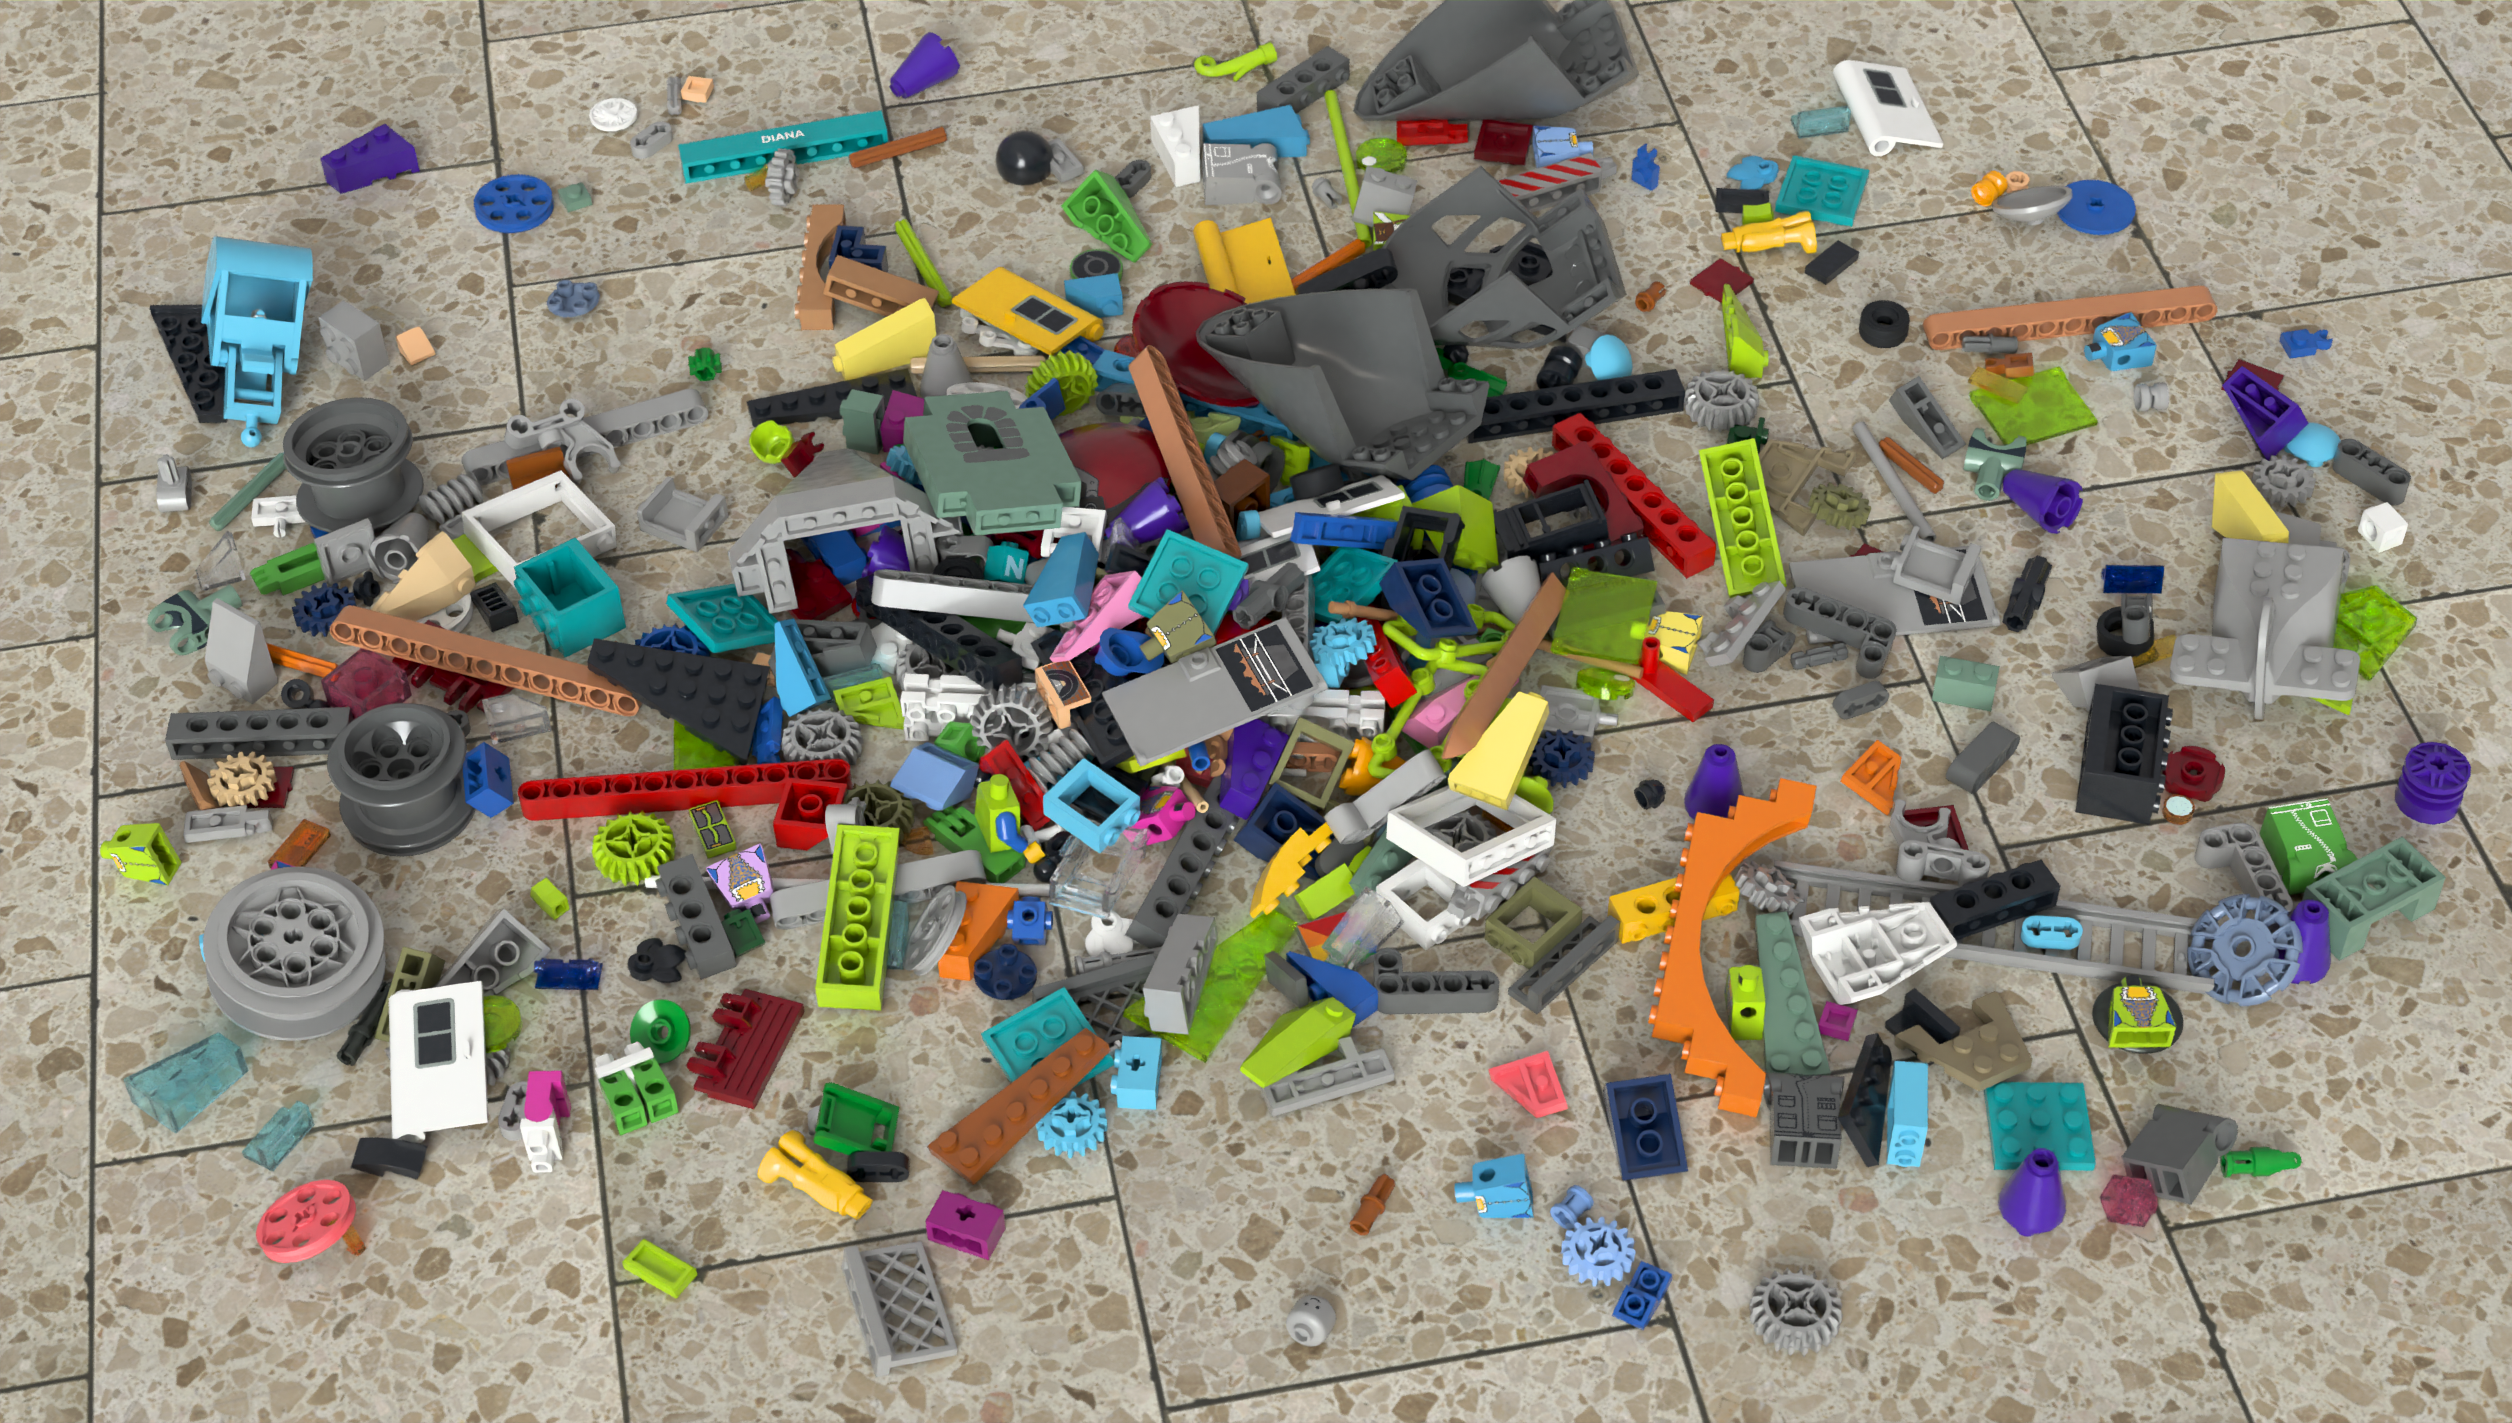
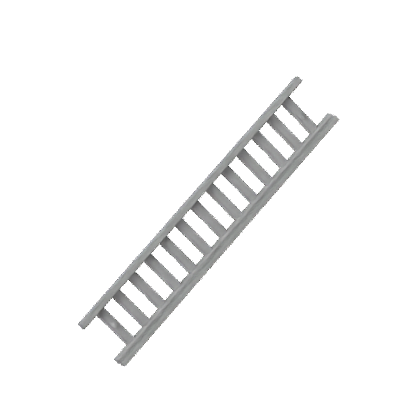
M1774 860V868L1780 870L1781 874L1786 876L1787 881L1796 884V890L1800 892L1798 897L1801 900L1793 911L1792 919H1789L1793 935L1804 937L1799 917L1806 914L1809 886L1828 889L1825 909L1838 908L1840 891L1859 893L1857 911H1859L1860 906H1869L1870 911L1871 895L1890 897L1889 905L1902 904L1903 899L1922 903L1930 902V897L1935 896L1939 892H1947L1959 888L1958 885L1922 880L1907 882L1893 876ZM2059 899L2055 907L2015 920L2013 951L1994 948L1996 927L1982 932L1981 946L1963 944L1962 938L1956 940L1957 947L1941 956L2122 982V979L2126 976L2136 975L2141 978V982L2159 988L2206 994V992L2213 990L2215 980L2187 975L2188 939L2192 940L2193 937L2190 934L2198 919ZM2030 916L2069 917L2077 920L2083 928L2081 941L2077 947V960L2058 957L2059 949H2045V955L2026 953L2027 945L2023 943L2020 937L2024 920ZM2092 926L2111 928L2109 964L2090 962ZM2124 930L2142 933L2141 969L2122 966ZM2156 935L2174 937L2173 973L2155 971ZM2209 939V940H2205V942H2212V943H2213V940H2212V939Z

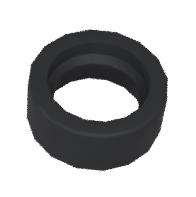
M2121 606L2113 607L2103 612L2098 618L2096 626L2097 642L2100 649L2107 655L2136 657L2147 652L2154 643L2153 619L2150 625L2149 640L2142 644H2129L2123 640V636L2110 633L2122 628Z

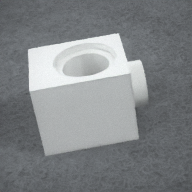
M2386 502L2378 506L2369 507L2363 511L2358 532L2380 553L2403 543L2408 523Z

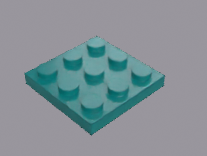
M1793 155L1775 204V212L1795 215L1801 211H1809L1812 220L1852 227L1869 179L1870 170Z
M1167 529L1128 604V609L1151 619L1183 590L1215 637L1249 569V564Z
M1339 547L1320 566V571L1312 574L1315 586V619L1328 624L1331 621L1336 624L1340 623L1343 616L1328 611V605L1331 601L1344 603L1348 600L1354 601L1356 605L1367 606L1372 603L1375 597L1382 591L1379 584L1394 562H1398V560L1360 548Z
M735 583L668 594L666 605L712 653H721L775 642V623L779 621L752 594L738 597Z
M1063 987L982 1032L981 1037L1012 1083L1083 1029L1087 1028L1095 1035L1097 1034L1066 988ZM1110 1053L1073 1088L1114 1066V1059Z
M1999 1082L1984 1089L1994 1170H2016L2033 1150L2045 1148L2055 1154L2060 1170L2094 1171L2096 1161L2084 1083Z

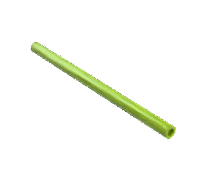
M1328 90L1325 92L1324 97L1353 216L1359 193V185L1337 93L1334 90ZM1354 222L1358 239L1365 243V248L1370 247L1372 239L1369 226Z

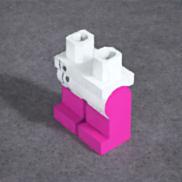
M529 1071L524 1107L526 1119H521L520 1129L529 1160H532L531 1167L533 1172L553 1171L554 1160H562L563 1158L562 1138L559 1131L561 1117H570L571 1104L562 1071Z

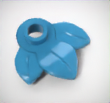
M1748 156L1742 159V164H1737L1730 168L1726 176L1727 178L1741 180L1740 189L1758 190L1764 184H1769L1776 180L1779 168L1778 164L1772 160H1764L1759 156Z

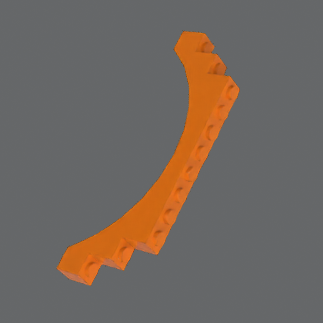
M1780 778L1777 790H1770L1768 801L1738 795L1736 806H1729L1727 818L1697 812L1694 824L1688 823L1684 841L1690 842L1689 849L1683 848L1679 866L1685 867L1684 874L1678 873L1674 892H1678L1680 895L1679 900H1672L1669 918H1674L1675 920L1673 926L1667 925L1664 944L1669 945L1668 952L1662 951L1658 969L1664 971L1663 979L1657 978L1653 997H1658L1659 1001L1658 1006L1652 1004L1648 1023L1654 1025L1651 1037L1684 1044L1681 1059L1687 1060L1684 1073L1717 1080L1714 1095L1720 1096L1718 1109L1756 1117L1762 1100L1766 1073L1734 1041L1715 1010L1704 981L1700 956L1702 920L1708 904L1722 881L1744 859L1768 843L1808 827L1814 805L1816 785Z

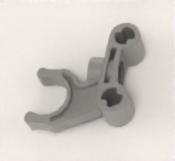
M572 398L563 401L558 415L531 423L526 416L514 415L507 422L504 439L511 448L522 449L539 443L542 451L564 445L567 446L568 449L563 466L575 485L581 483L583 476L577 468L575 460L584 452L592 451L602 455L608 462L610 473H617L621 464L616 457L613 445L583 421L585 408L577 399ZM566 414H572V415H574L575 417L572 418V417L567 416Z
M1901 799L1895 800L1889 827L1899 846L1896 864V874L1899 878L1907 882H1915L1920 880L1923 875L1958 881L1959 887L1968 882H1976L1988 878L1990 860L1987 856L1979 852L1960 849L1959 844L1955 840L1946 838L1951 813L1948 808H1940L1937 823L1934 825L1919 827L1909 823L1903 817L1906 802Z

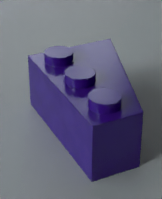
M386 124L376 127L374 130L355 138L320 158L326 182L340 194L370 186L373 180L387 177L388 180L395 179V174L411 170L412 173L420 171L415 147Z

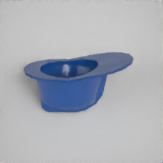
M1108 628L1100 635V648L1095 656V663L1102 665L1108 673L1114 676L1121 677L1131 672L1151 673L1162 667L1164 653L1148 662L1139 646L1151 639L1150 636L1140 632Z

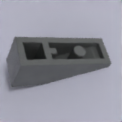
M1920 376L1896 389L1890 397V403L1903 422L1941 459L1946 458L1966 445Z

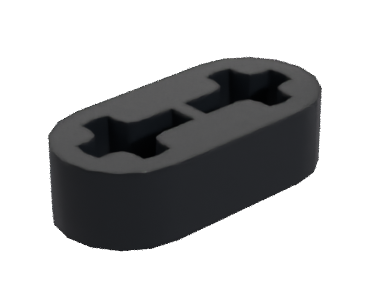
M895 1151L855 1152L848 1157L846 1174L854 1181L862 1183L902 1182L909 1177L910 1158L904 1153Z

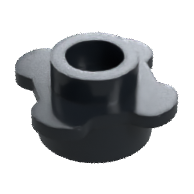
M370 571L365 572L363 577L357 578L353 584L354 596L358 600H364V605L371 606L373 599L380 594V585L373 579V573Z

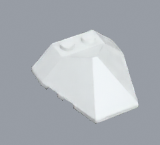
M1930 902L1891 904L1889 909L1870 911L1869 906H1860L1859 911L1840 913L1839 908H1830L1799 917V923L1812 964L1839 1005L1880 995L1957 947L1956 940Z

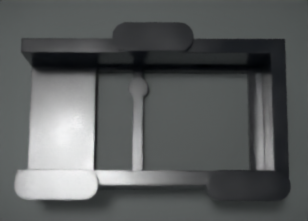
M1588 479L1584 480V484L1581 483L1498 512L1497 509L1493 510L1495 533L1499 534L1507 553V559L1518 556H1530L1531 561L1533 559L1538 561L1541 554L1556 552L1558 556L1566 554L1567 548L1579 545L1586 546L1595 541L1609 538L1606 517ZM1587 506L1592 517L1551 531V527L1546 524L1544 519L1560 512H1570ZM1540 520L1543 526L1542 532L1545 534L1531 538L1525 524Z
M1403 506L1394 538H1390L1385 542L1382 556L1398 560V562L1406 561L1415 529L1444 533V541L1439 558L1444 559L1449 571H1451L1465 524L1457 513ZM1381 591L1376 596L1375 605L1381 609L1393 610L1390 608L1383 591Z

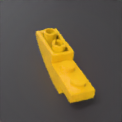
M1326 822L1310 836L1300 827L1270 859L1259 878L1253 894L1250 915L1253 919L1262 911L1268 915L1281 903L1277 899L1282 894L1289 897L1301 886L1297 880L1305 873L1302 868L1313 859L1309 854L1314 850L1318 853L1322 852L1332 842L1329 836L1333 832Z

